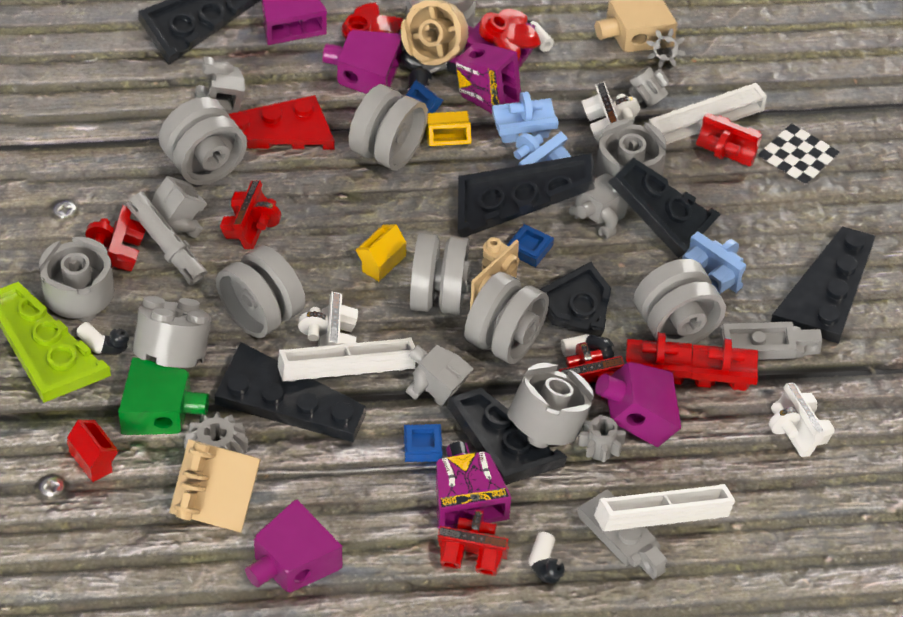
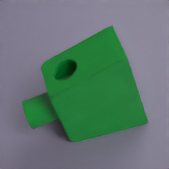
M132 357L118 411L121 435L178 434L183 429L186 413L207 415L209 394L191 392L189 372L185 369L161 366L153 361Z

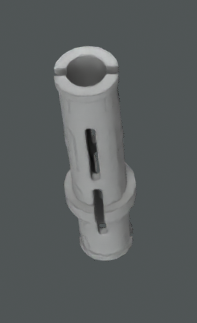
M139 192L131 197L130 201L126 203V207L136 216L153 240L161 247L169 264L173 263L190 286L201 281L208 271L189 250L191 246L188 242L181 240L164 217L152 205L144 192Z

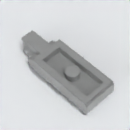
M793 322L723 324L720 329L722 347L724 338L732 339V348L758 350V360L795 359L806 355L820 354L821 329L801 330L800 327L793 326Z
M608 489L578 507L579 518L625 566L630 564L635 567L639 564L653 580L665 573L667 558L660 551L661 545L645 527L603 532L594 514L600 498L615 497Z

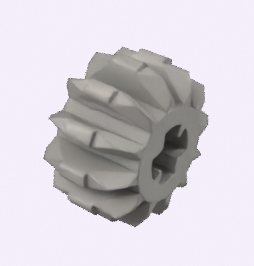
M216 411L212 418L201 414L199 423L190 422L188 433L185 434L184 438L185 449L188 439L242 454L247 453L248 438H246L243 424L235 423L232 414L221 418L218 411Z

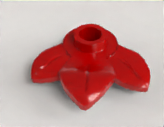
M376 2L364 4L357 7L354 14L346 18L342 25V35L346 39L352 30L398 34L401 31L403 18L379 15V7Z
M503 9L498 14L486 13L480 20L479 33L485 41L495 44V47L517 52L518 60L521 56L520 48H538L541 45L537 32L530 25L526 24L528 17L518 10Z

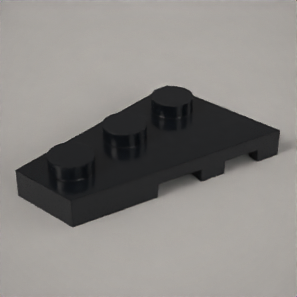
M634 157L608 181L678 258L689 249L691 236L697 231L704 234L721 215V213L713 208L707 210L695 202L696 197L687 191L682 194L672 188L665 177Z
M475 389L449 398L448 409L477 452L485 451L491 455L505 485L565 466L567 456L559 449L552 451L549 447L538 448L533 446L528 441V436L508 418L507 412L509 409L484 389Z

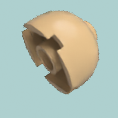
M424 0L410 8L411 11L408 13L407 18L403 19L401 40L405 50L410 56H414L424 65H442L459 55L465 48L468 40V24L464 14L455 5L445 0Z

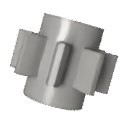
M673 29L669 30L668 36H662L661 32L656 30L657 41H647L649 46L654 47V52L648 55V59L657 56L660 59L659 68L667 60H670L671 64L675 67L676 61L674 57L677 54L681 56L686 54L684 51L678 50V44L682 43L684 38L677 40L672 38ZM665 39L667 43L672 41L675 43L676 47L672 49L673 55L671 57L657 53V49L660 48V40Z
M647 66L629 79L633 86L628 89V93L636 98L639 104L644 101L647 107L653 106L668 94L665 86L669 84V80L661 68L653 72L651 67Z
M599 415L591 422L585 420L583 432L579 434L578 445L582 447L587 446V458L592 457L595 460L605 462L613 455L620 456L621 446L625 443L626 431L617 430V424L612 418Z

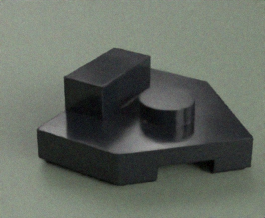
M591 261L539 289L548 295L549 306L546 317L552 325L602 337L605 329V318L611 287Z

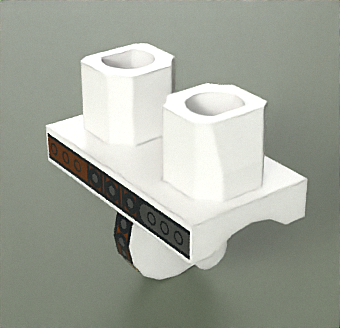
M605 82L595 85L598 92L597 95L582 101L589 122L605 115L607 117L590 124L597 144L605 127L619 120H634L640 111L638 100L632 96L619 94L616 97L617 100L613 103Z
M332 291L329 305L322 310L318 307H312L310 312L302 314L299 317L298 327L303 334L308 336L310 341L318 340V347L356 343L355 336L341 333L340 330L353 331L357 322L358 309L342 305V294Z
M786 383L783 387V395L771 406L774 415L769 421V427L775 434L786 433L801 457H809L817 445L828 443L835 429L829 420H818L814 414L817 410V401L812 393H801L795 383Z

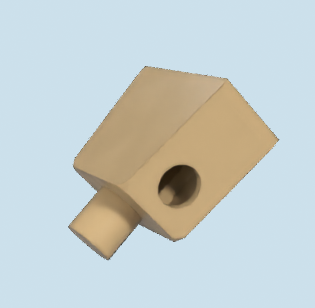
M610 0L608 3L607 19L595 22V31L598 39L603 40L615 37L621 49L625 52L653 50L654 47L649 46L647 41H657L656 30H659L662 36H668L669 30L673 29L672 38L675 39L677 22L663 0ZM665 39L659 41V49L674 47L675 43L673 41L667 43Z

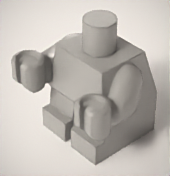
M204 57L202 71L204 74L213 73L209 91L203 85L196 86L195 98L209 97L218 100L228 114L239 112L245 93L244 77L239 68L228 62H215L212 57Z
M608 173L595 178V189L577 195L575 205L569 209V214L571 216L575 215V219L589 217L597 224L606 222V225L601 226L598 230L600 236L605 235L604 239L616 235V224L618 220L625 217L628 203L608 183L613 177Z
M166 176L155 191L151 203L172 227L174 232H186L189 236L197 238L203 228L196 220H193V217L198 211H203L207 203L200 194H197V191L189 182Z
M417 345L409 354L418 363V366L413 372L414 381L408 386L406 393L416 400L424 391H427L435 398L434 401L442 407L464 384L474 368L457 354L438 345L429 353Z

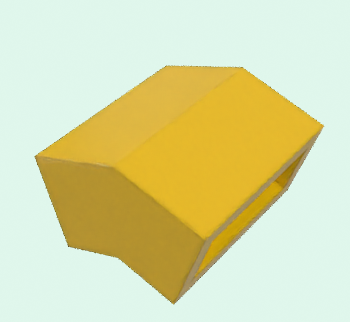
M468 111L428 113L426 134L429 146L471 144V123L469 122Z
M397 224L382 225L355 250L362 261V272L379 282L406 257V240Z

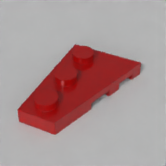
M315 95L229 114L231 119L234 120L247 137V149H269L273 144H292V149H304L305 145H323V150H335V140Z

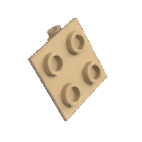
M495 237L489 238L484 243L482 272L471 281L470 309L478 293L491 276L497 272H505L516 278L519 264L518 240H515L510 246L505 245L500 239Z
M188 439L169 513L175 514L180 519H193L242 533L261 459Z

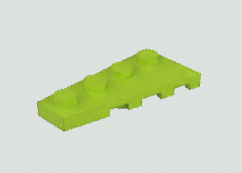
M16 282L0 288V328L43 403L111 376L110 366L102 359L99 361L92 355L91 349L82 340L78 342L68 332V327L59 319L56 321L48 314L47 308L22 284Z

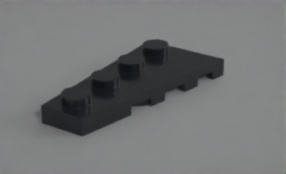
M165 0L139 10L138 20L168 65H170L261 0Z
M592 154L458 176V232L460 236L465 238L595 189V167Z
M842 226L772 314L771 322H793V326L800 327L801 330L821 329L822 339L839 344L876 236Z
M240 342L215 394V405L353 443L366 415L365 405L314 379L282 381L277 360Z

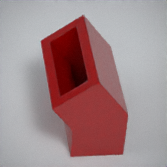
M77 420L67 436L68 449L93 483L113 472L112 461L119 450L96 420Z

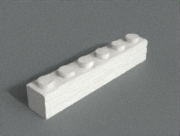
M757 83L713 98H708L696 104L673 110L664 115L656 116L649 119V124L658 128L664 135L666 144L700 133L703 117L706 113L724 116L732 122L764 111L767 95Z
M412 338L282 349L279 350L278 370L282 381H296L415 369L416 361L409 356L415 345Z
M722 484L600 498L594 516L603 532L728 517L735 500L726 485Z

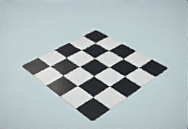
M790 124L758 156L800 182L807 184L840 151L796 125Z

